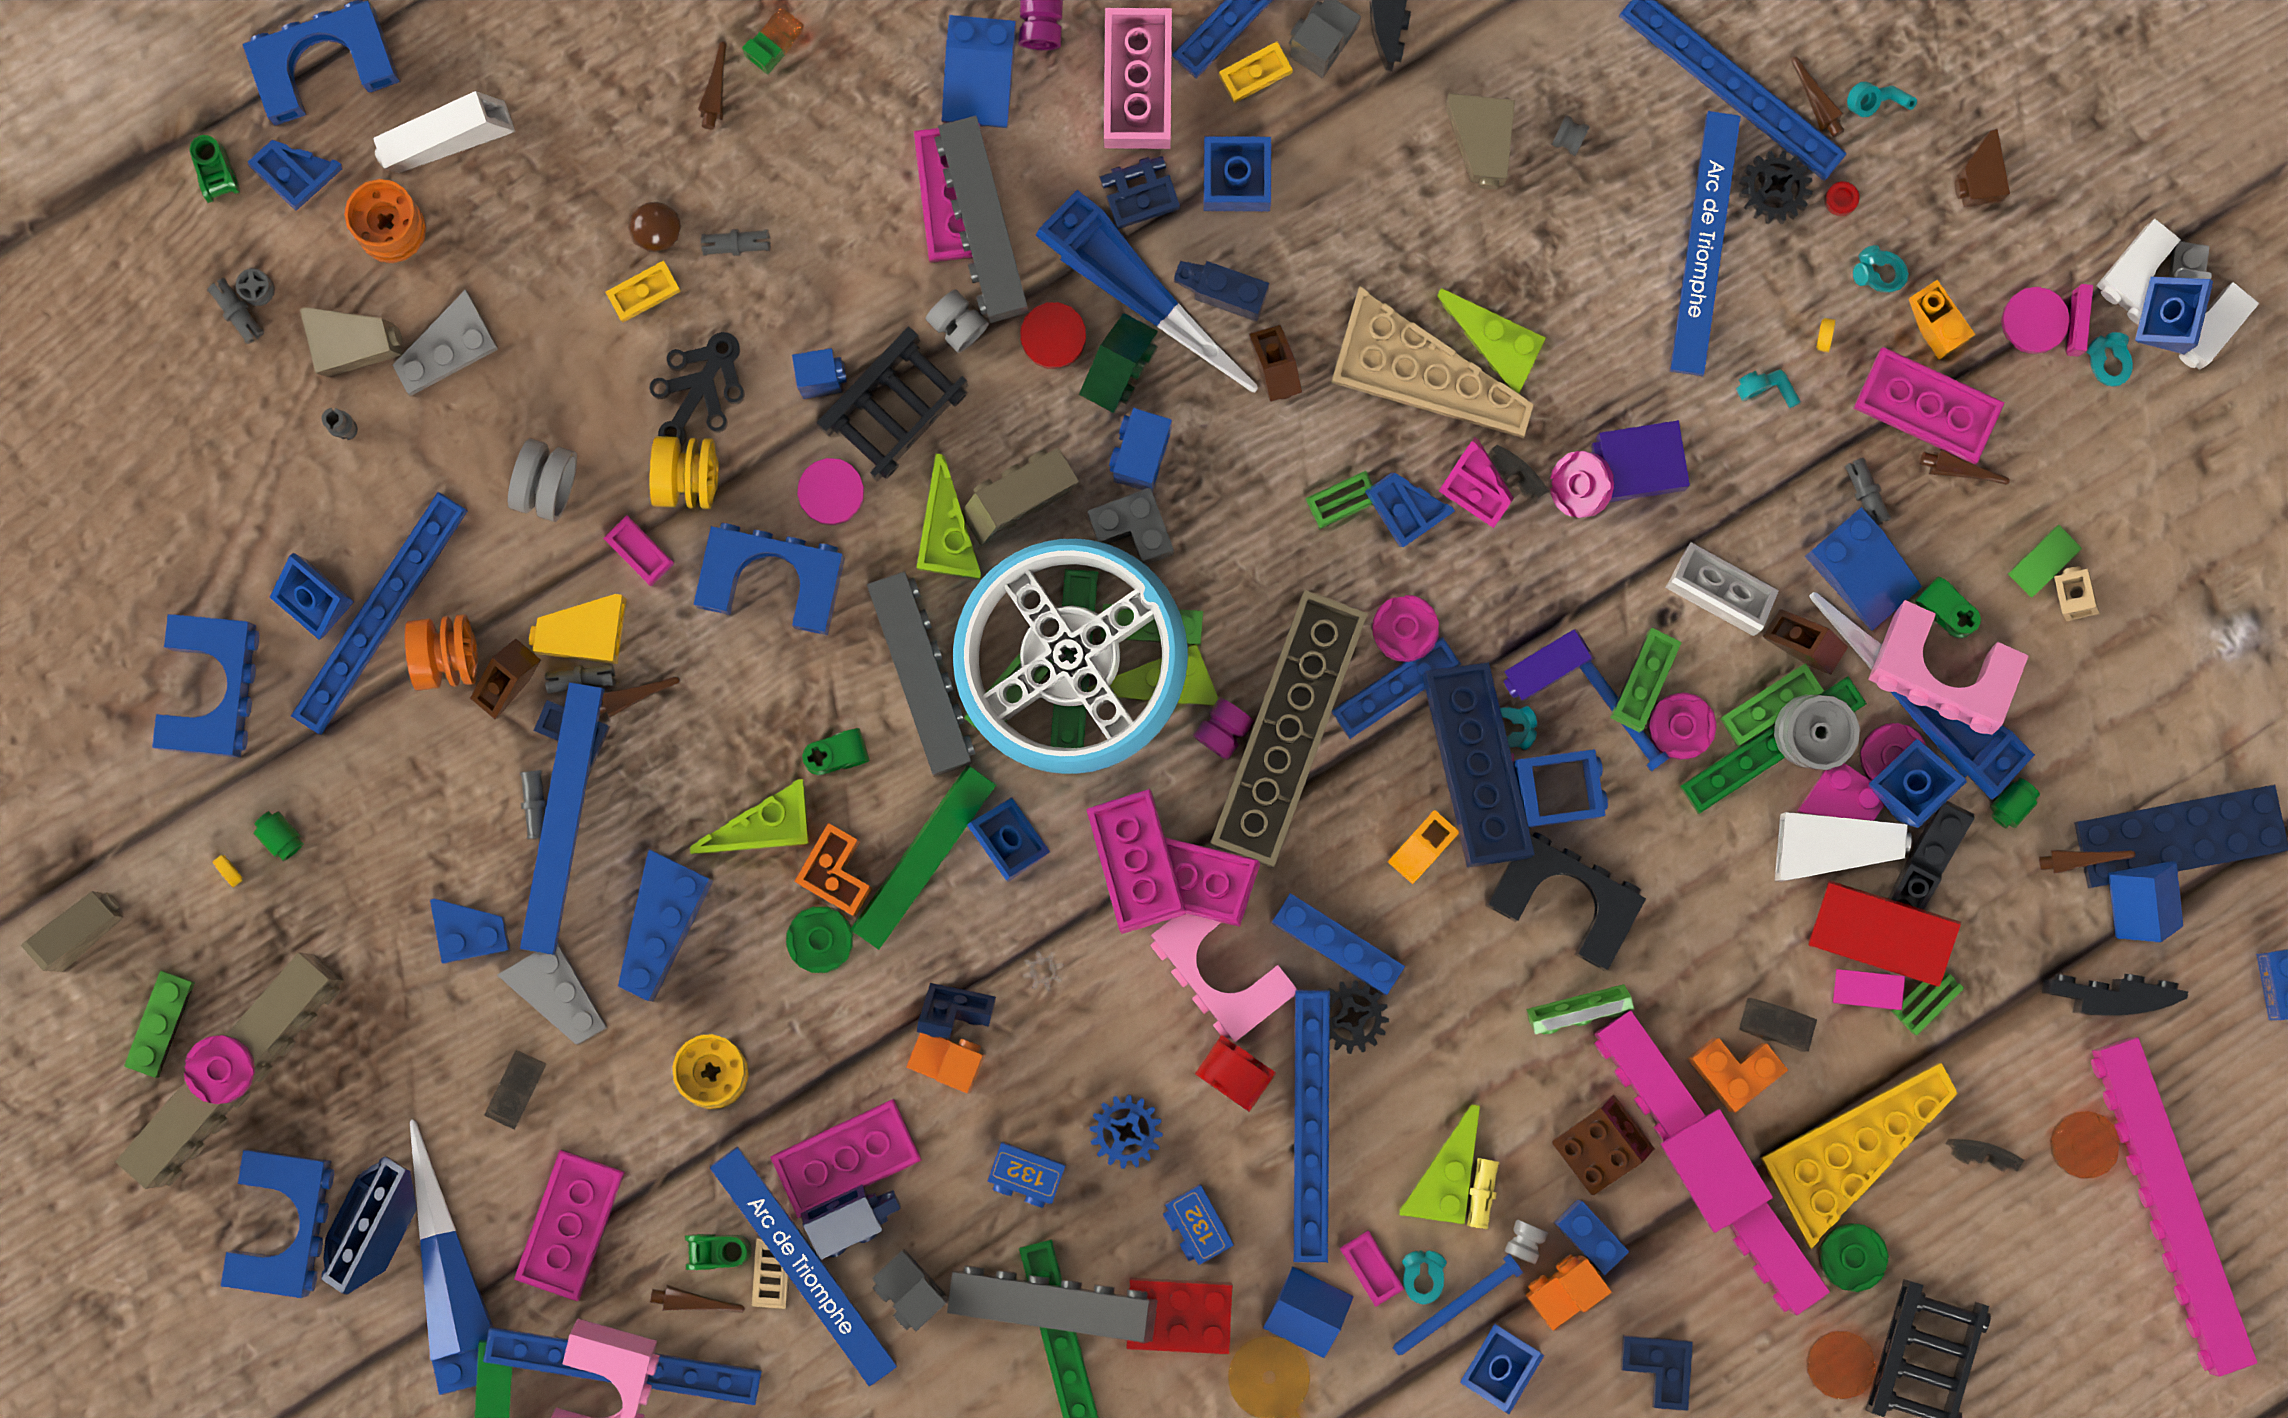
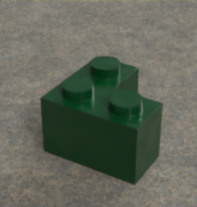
M1123 313L1100 344L1079 395L1112 413L1116 411L1121 402L1127 405L1136 388L1131 385L1133 378L1139 379L1146 364L1151 362L1157 351L1158 346L1153 343L1159 331Z

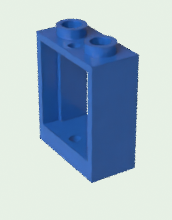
M1595 749L1513 761L1528 828L1591 820L1606 816L1605 810L1608 808V799L1606 792L1601 789L1600 783L1603 767L1600 757H1596ZM1582 761L1590 810L1540 816L1532 767Z

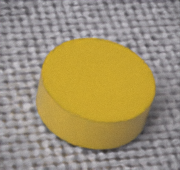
M1824 318L1821 320L1816 345L1817 351L1829 352L1835 319Z
M221 854L212 861L217 870L233 888L243 881L241 874L225 855Z

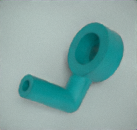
M1863 81L1851 89L1847 98V105L1850 111L1860 117H1869L1878 110L1882 101L1891 99L1901 106L1912 110L1917 105V99L1893 85L1878 88L1867 81Z
M1776 370L1767 375L1766 373L1758 375L1757 371H1753L1740 378L1739 382L1741 385L1736 388L1741 400L1746 401L1777 385L1789 409L1801 403L1783 370Z

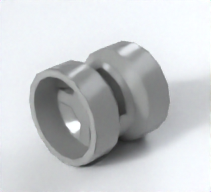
M1516 1220L1513 1230L1517 1236L1508 1241L1504 1251L1536 1264L1539 1258V1247L1537 1244L1545 1242L1548 1232Z

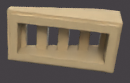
M757 1238L752 1306L786 1309L789 1276L782 1266L781 1271L763 1270V1263L780 1264L775 1257L764 1256V1250L769 1249L761 1238ZM762 1277L781 1278L780 1285L762 1283ZM761 1290L780 1292L779 1298L760 1297Z

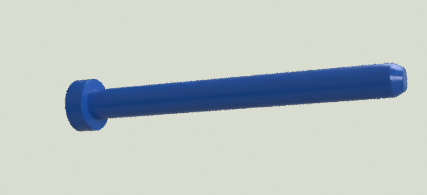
M1592 661L1580 667V669L1611 711H1613L1619 697ZM1623 725L1650 761L1646 766L1651 772L1670 758L1665 751L1662 754L1658 751L1643 730L1639 733Z
M1508 1254L1503 1258L1505 1264L1396 1342L1393 1349L1398 1355L1405 1354L1513 1274L1518 1278L1523 1274V1271L1512 1256Z

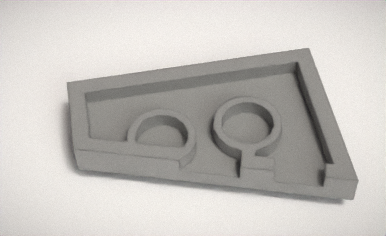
M465 289L393 364V367L407 394L412 396L498 350V347Z
M558 942L555 955L535 952L497 974L498 977L576 1045H580L608 1028Z

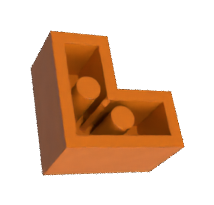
M828 823L794 882L855 917L872 890L871 886L844 871L860 841Z
M920 1033L906 1068L936 1079L935 1081L962 1092L971 1093L986 1055L979 1052L980 1045L966 1039H960L958 1044L947 1038H936Z
M1712 1038L1687 1058L1726 1109L1734 1113L1788 1071L1767 1043H1760L1737 1061L1720 1038Z
M1572 1254L1568 1255L1555 1266L1558 1269L1557 1272L1549 1278L1542 1275L1528 1286L1531 1291L1525 1296L1552 1331L1579 1311L1585 1313L1612 1293L1589 1260L1581 1255L1573 1257Z

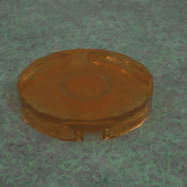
M2077 1111L2064 1116L2054 1127L2050 1138L2051 1154L2056 1164L2065 1173L2081 1179L2097 1178L2107 1173L2114 1166L2119 1155L2120 1139L2114 1125L2103 1115L2091 1111Z
M1845 1330L1830 1331L1820 1336L1811 1345L1806 1358L1807 1373L1812 1384L1822 1394L1835 1399H1850L1862 1394L1871 1385L1876 1372V1363L1874 1362L1870 1345L1860 1336Z

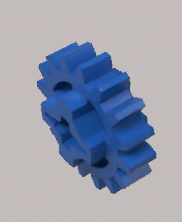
M1127 1095L1124 1103H1121L1119 1098L1114 1096L1113 1106L1110 1107L1104 1102L1101 1104L1105 1111L1103 1115L1093 1114V1117L1099 1123L1098 1126L1089 1127L1090 1131L1097 1133V1137L1090 1141L1091 1145H1101L1102 1148L1098 1151L1097 1155L1100 1157L1107 1153L1110 1156L1108 1159L1109 1165H1112L1117 1159L1120 1160L1121 1169H1125L1127 1161L1131 1160L1135 1167H1139L1138 1158L1142 1156L1149 1161L1151 1157L1147 1151L1150 1148L1153 1150L1159 1149V1146L1153 1141L1154 1138L1163 1137L1162 1132L1155 1130V1126L1161 1123V1119L1151 1118L1150 1115L1153 1114L1155 1108L1150 1107L1145 1110L1143 1108V1098L1137 1104L1132 1103L1131 1095ZM1119 1109H1131L1127 1117L1118 1120L1109 1116ZM1141 1115L1144 1116L1148 1123L1149 1136L1140 1131L1138 1121ZM1127 1122L1133 1124L1132 1131L1141 1140L1135 1137H1127L1125 1141L1119 1139L1120 1132L1111 1123L1117 1126H1125ZM1103 1127L1112 1132L1114 1143L1111 1148L1105 1142ZM1137 1144L1143 1147L1136 1153L1122 1154L1126 1146Z

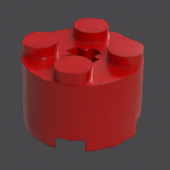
M1221 1035L1195 1075L1250 1112L1276 1075V1072Z

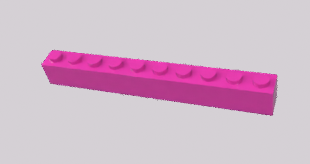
M1631 1010L1625 1011L1623 1015L1618 1016L1594 1033L1598 1039L1594 1043L1595 1047L1605 1060L1610 1057L1617 1066V1069L1614 1070L1616 1077L1625 1088L1629 1085L1632 1087L1637 1095L1633 1099L1645 1116L1649 1113L1657 1123L1653 1128L1662 1141L1705 1117V1114ZM1767 1202L1729 1224L1736 1235L1732 1239L1743 1256L1749 1254L1757 1264L1752 1269L1764 1285L1767 1282L1771 1284L1776 1291L1772 1297L1784 1313L1789 1310L1790 1313L1797 1316L1830 1292Z
M2130 1037L2092 1050L2094 1059H2091L2093 1071L2098 1079L2102 1078L2106 1089L2103 1092L2105 1104L2110 1111H2114L2118 1122L2115 1124L2116 1134L2120 1142L2125 1143L2129 1152V1156L2126 1157L2128 1167L2134 1176L2137 1175L2142 1187L2138 1189L2139 1197L2143 1206L2150 1209L2153 1218L2150 1221V1227L2154 1237L2158 1241L2161 1240L2165 1253L2162 1254V1260L2169 1273L2173 1272L2177 1283L2174 1286V1293L2181 1306L2185 1305L2189 1316L2186 1319V1326L2192 1338H2197L2201 1349L2197 1354L2202 1368L2205 1371H2209V1374L2220 1377L2257 1364L2258 1362L2139 1037Z

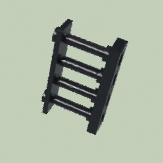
M909 326L816 422L828 437L833 432L836 434L841 433L875 464L876 467L870 474L877 482L882 476L885 479L889 478L899 467L897 461L951 404L956 407L968 394L965 390L968 387V382L963 376L955 383H952L918 351L920 348L917 345L920 342L919 336ZM902 360L905 362L910 361L945 393L932 408L895 375L897 371L894 368ZM879 384L882 386L887 385L922 417L909 432L872 399L874 395L871 392ZM856 408L859 410L864 409L899 441L886 456L850 424L851 419L849 416Z
M1903 1279L1865 1410L1884 1418L1886 1412L1892 1409L1921 1418H1962V1412H1959L1978 1343L1981 1333L1987 1332L1991 1321V1314L1988 1313L1989 1306L1975 1302L1973 1311H1969L1925 1297V1293L1922 1292L1924 1285ZM1924 1310L1968 1324L1963 1344L1916 1330V1326L1912 1325L1915 1313ZM1915 1343L1959 1357L1954 1376H1947L1906 1363V1359L1902 1358L1906 1345ZM1905 1376L1949 1390L1944 1410L1897 1396L1896 1391H1893L1896 1378Z

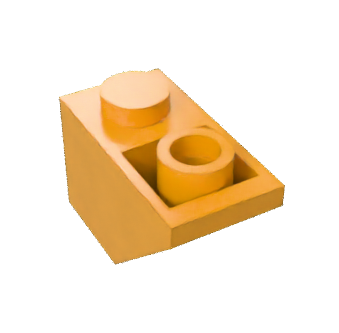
M1938 279L1909 298L1920 333L1939 360L1975 335Z
M1434 809L1388 860V863L1413 884L1459 834V831Z

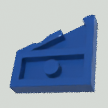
M271 140L248 161L249 167L295 211L342 170V165L336 160L328 161L313 156L311 152L302 149H291L287 144Z
M1390 473L1365 491L1399 547H1405L1455 512L1450 505L1444 504L1431 496L1430 493L1414 486L1396 473Z
M438 899L430 900L442 964L510 950L504 917Z

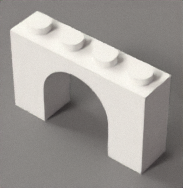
M2156 219L2152 220L2096 285L2102 290V296L2110 303L2122 306L2128 311V317L2139 325L2150 277H2154L2157 268L2181 239ZM2234 282L2228 285L2206 310L2198 346L2185 355L2180 354L2179 358L2187 366L2191 368L2197 367L2199 370L2207 366L2259 303Z

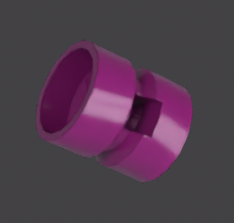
M1063 0L1020 1V18L1025 20L1019 28V45L1021 47L1044 51L1061 47L1062 27L1057 22L1062 20Z
M1219 697L1209 711L1211 719L1203 720L1194 732L1193 737L1225 760H1229L1239 746L1237 738L1245 737L1255 721L1238 707Z

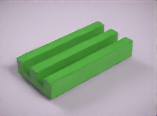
M1363 471L1305 499L1319 530L1373 505L1368 498L1325 519L1321 516V514L1366 494L1365 491L1373 486L1367 471ZM1364 482V487L1319 508L1315 503L1356 483Z
M1945 971L1940 987L1936 986L1906 1016L1902 1011L1929 985L1928 983L1920 981L1903 998L1902 1010L1892 1009L1891 1012L1914 1036H1917L1964 987L1957 983L1951 974ZM1949 985L1952 989L1914 1025L1911 1021Z

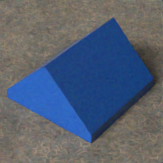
M2150 277L2135 341L2184 355L2197 347L2213 280Z
M292 553L289 556L270 595V598L318 640L328 633L355 602L305 558L296 553Z
M1916 739L1869 783V787L1898 822L1919 828L1967 781L1921 741Z
M1013 798L996 806L967 825L1007 882L1050 853Z
M2170 861L2108 873L2115 936L2118 939L2163 942L2184 926L2177 862Z
M1292 1266L1263 1329L1325 1358L1342 1328L1354 1296Z
M1494 1324L1460 1383L1505 1413L1510 1414L1545 1355Z

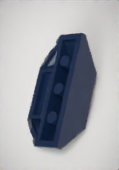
M384 1156L379 1160V1163L370 1166L356 1177L325 1237L323 1257L325 1269L322 1271L321 1280L342 1294L348 1295L386 1271L417 1210L410 1170Z

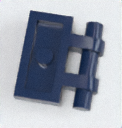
M1163 156L1153 159L1146 157L1140 159L1138 164L1123 169L1119 166L1111 169V173L1099 176L1103 189L1114 185L1118 189L1117 193L1107 196L1117 229L1180 209L1170 175L1159 179L1155 175L1156 171L1166 168ZM1141 176L1145 177L1147 183L1128 188L1126 181Z

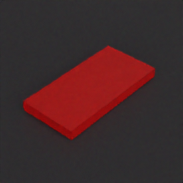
M1829 880L1808 945L1940 987L1961 922Z

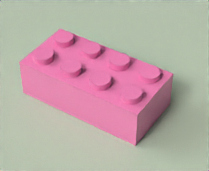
M1105 8L1104 148L1170 149L1172 8Z

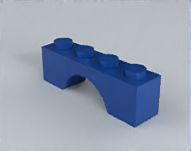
M1291 893L1271 922L1293 938L1329 958L1362 982L1371 985L1373 989L1384 996L1388 995L1405 968L1404 965Z

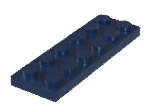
M1489 662L1425 671L1422 677L1467 868L1533 857L1535 855Z
M2276 785L2074 822L2080 851L2113 852L2132 850L2136 853L2134 858L2085 866L2084 872L2088 888L2109 885L2108 873L2153 864L2175 861L2177 862V871H2184L2288 851V841Z

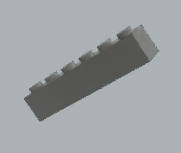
M977 115L938 125L940 136L934 137L939 157L946 155L949 167L944 168L943 173L947 188L954 187L957 199L951 200L956 220L963 219L966 231L959 233L964 252L971 250L974 263L968 264L972 282H979L982 294L976 296L981 315L988 314L990 323L1029 313Z
M904 571L867 584L933 776L936 777L972 764L970 756L976 753L970 736H962L959 724L964 723L959 704L952 705L948 693L954 690L948 673H940L937 661L943 658L937 641H929L926 630L932 627L925 609L919 611L915 598L921 595L915 578L908 579Z
M964 1266V1272H952L947 1313L1137 1342L1153 1341L1158 1300L1147 1298L1148 1292L1127 1289V1295L1115 1294V1287L1094 1285V1290L1081 1289L1082 1282L1062 1280L1061 1286L1049 1284L1048 1277L1029 1275L1028 1281L1016 1279L1017 1273L997 1270L996 1276L984 1275L985 1268Z

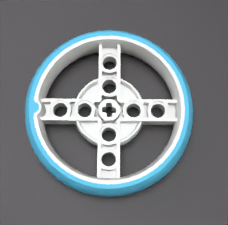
M1058 539L1031 545L1015 552L992 568L978 583L968 598L958 621L953 646V667L959 696L967 714L980 733L995 748L1013 760L1034 769L1061 774H1079L1104 769L1124 761L1146 746L1160 732L1173 713L1182 693L1188 662L1186 632L1181 614L1170 592L1158 576L1145 564L1127 552L1105 543L1085 539ZM1059 565H1088L1100 568L1121 578L1134 591L1100 614L1079 606L1056 608L1033 573ZM1007 592L1030 625L1021 645V669L988 692H985L979 667L981 638L991 612ZM1032 592L1039 593L1041 597L1040 604L1034 609H1027L1024 605L1026 596ZM1124 609L1133 610L1134 613L1133 622L1127 626H1121L1117 622L1118 614ZM1155 619L1162 646L1161 671L1150 701L1142 713L1133 721L1110 687L1119 668V643ZM1049 620H1057L1059 623L1058 633L1052 637L1045 636L1043 633L1044 624ZM1097 628L1104 629L1106 632L1105 641L1100 645H1092L1089 640L1091 632ZM1067 648L1072 651H1078L1074 655L1077 660L1072 664L1067 660L1062 661V658L1065 657L1063 652ZM1048 659H1051L1055 664L1053 665ZM1041 666H1047L1050 670L1049 680L1043 684L1036 683L1033 679L1035 671ZM1087 675H1094L1097 679V686L1091 692H1083L1081 689V681ZM1014 685L1020 686L1023 691L1022 698L1016 703H1009L1006 698L1008 689ZM1041 697L1048 702L1061 706L1084 704L1108 740L1080 748L1052 747L1040 744L1021 735L1010 727L1005 720H1009ZM1107 702L1114 703L1116 706L1115 716L1110 720L1101 719L1099 715L1101 706Z

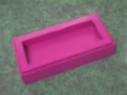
M2081 284L2072 291L2066 347L2067 356L2079 357L2087 351L2093 285Z
M628 515L603 538L650 587L675 564Z
M1836 969L1833 1003L1902 1010L1905 976Z
M1368 1230L1340 1247L1341 1252L1375 1307L1404 1290V1287Z

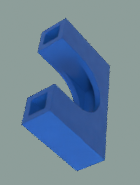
M363 0L351 1L344 6V9L333 13L331 11L320 12L313 16V20L304 23L292 22L282 27L281 31L273 34L260 33L251 37L250 42L242 44L267 118L275 126L306 115L296 86L294 72L301 54L316 43L330 41L346 46L352 54L361 83L368 93L400 82L376 11L368 0L364 2Z
M721 523L720 528L711 526L693 605L698 609L730 615L737 582L745 567L759 558L778 557L792 564L797 570L800 579V591L792 626L798 630L828 636L845 560L843 554L838 553V547L819 543L818 548L805 546V540L794 537H786L784 542L772 539V533L761 530H753V535L740 532L741 527L727 523Z
M168 614L164 648L172 651L214 656L225 670L227 689L219 706L204 716L181 717L156 714L152 748L163 751L241 758V751L246 749L248 743V732L244 730L245 717L250 716L252 708L251 697H248L249 684H253L256 674L255 664H252L253 650L256 651L259 646V631L256 630L255 624L248 621Z
M255 1149L243 1150L238 1184L274 1189L287 1195L297 1208L300 1222L299 1231L292 1245L278 1255H264L237 1250L226 1252L220 1286L296 1298L307 1297L310 1291H314L318 1276L317 1271L313 1270L315 1257L320 1256L323 1247V1237H319L321 1223L326 1222L329 1204L324 1203L326 1190L331 1189L334 1180V1169H330L331 1161Z

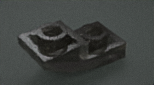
M1499 445L1491 448L1489 452L1490 459L1505 481L1518 475L1520 478L1517 481L1519 489L1526 498L1531 496L1534 503L1547 496L1550 491L1544 482L1522 459Z
M1747 998L1739 1030L1765 1041H1776L1800 1052H1809L1817 1019L1769 1002Z
M515 1050L484 1116L515 1130L546 1067V1063Z
M1949 1138L1945 1143L1953 1149L1951 1155L1966 1165H1969L1971 1161L1981 1164L1985 1157L1989 1156L1987 1163L2005 1173L2006 1169L2018 1171L2024 1162V1159L2014 1153L1981 1141Z

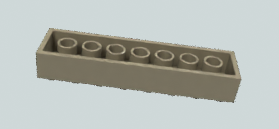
M1304 590L1211 840V846L1235 855L1258 860L1260 864L1274 868L1368 613Z
M297 953L225 1035L238 1039L249 1049L254 1059L255 1068L251 1086L256 1080L259 1083L262 1082L273 1070L270 1064L278 1055L281 1057L286 1055L295 1045L296 1041L293 1038L301 1029L306 1031L318 1018L316 1014L318 1009L324 1003L329 1005L341 992L338 987L344 980L314 954ZM184 1082L115 1163L145 1189L160 1188L165 1184L168 1186L172 1185L182 1174L183 1171L180 1167L188 1158L193 1160L201 1153L205 1147L203 1141L211 1132L216 1134L228 1121V1118L225 1117L233 1107L239 1108L249 1098L251 1093L247 1090L243 1096L233 1102L213 1104L201 1101L191 1093L186 1082Z

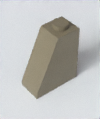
M1449 93L1446 101V111L1471 183H1479V187L1483 189H1498L1499 186H1504L1508 176L1515 100Z
M307 307L300 309L317 374L332 377L402 355L400 349L402 336L398 327L392 322L382 318Z
M92 891L20 946L43 971L64 972L123 918L117 910L120 908V905L109 893L102 894L101 892Z

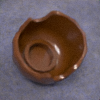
M648 202L639 206L631 215L628 229L635 245L649 252H660L669 249L678 240L681 225L677 213L671 207L660 202Z

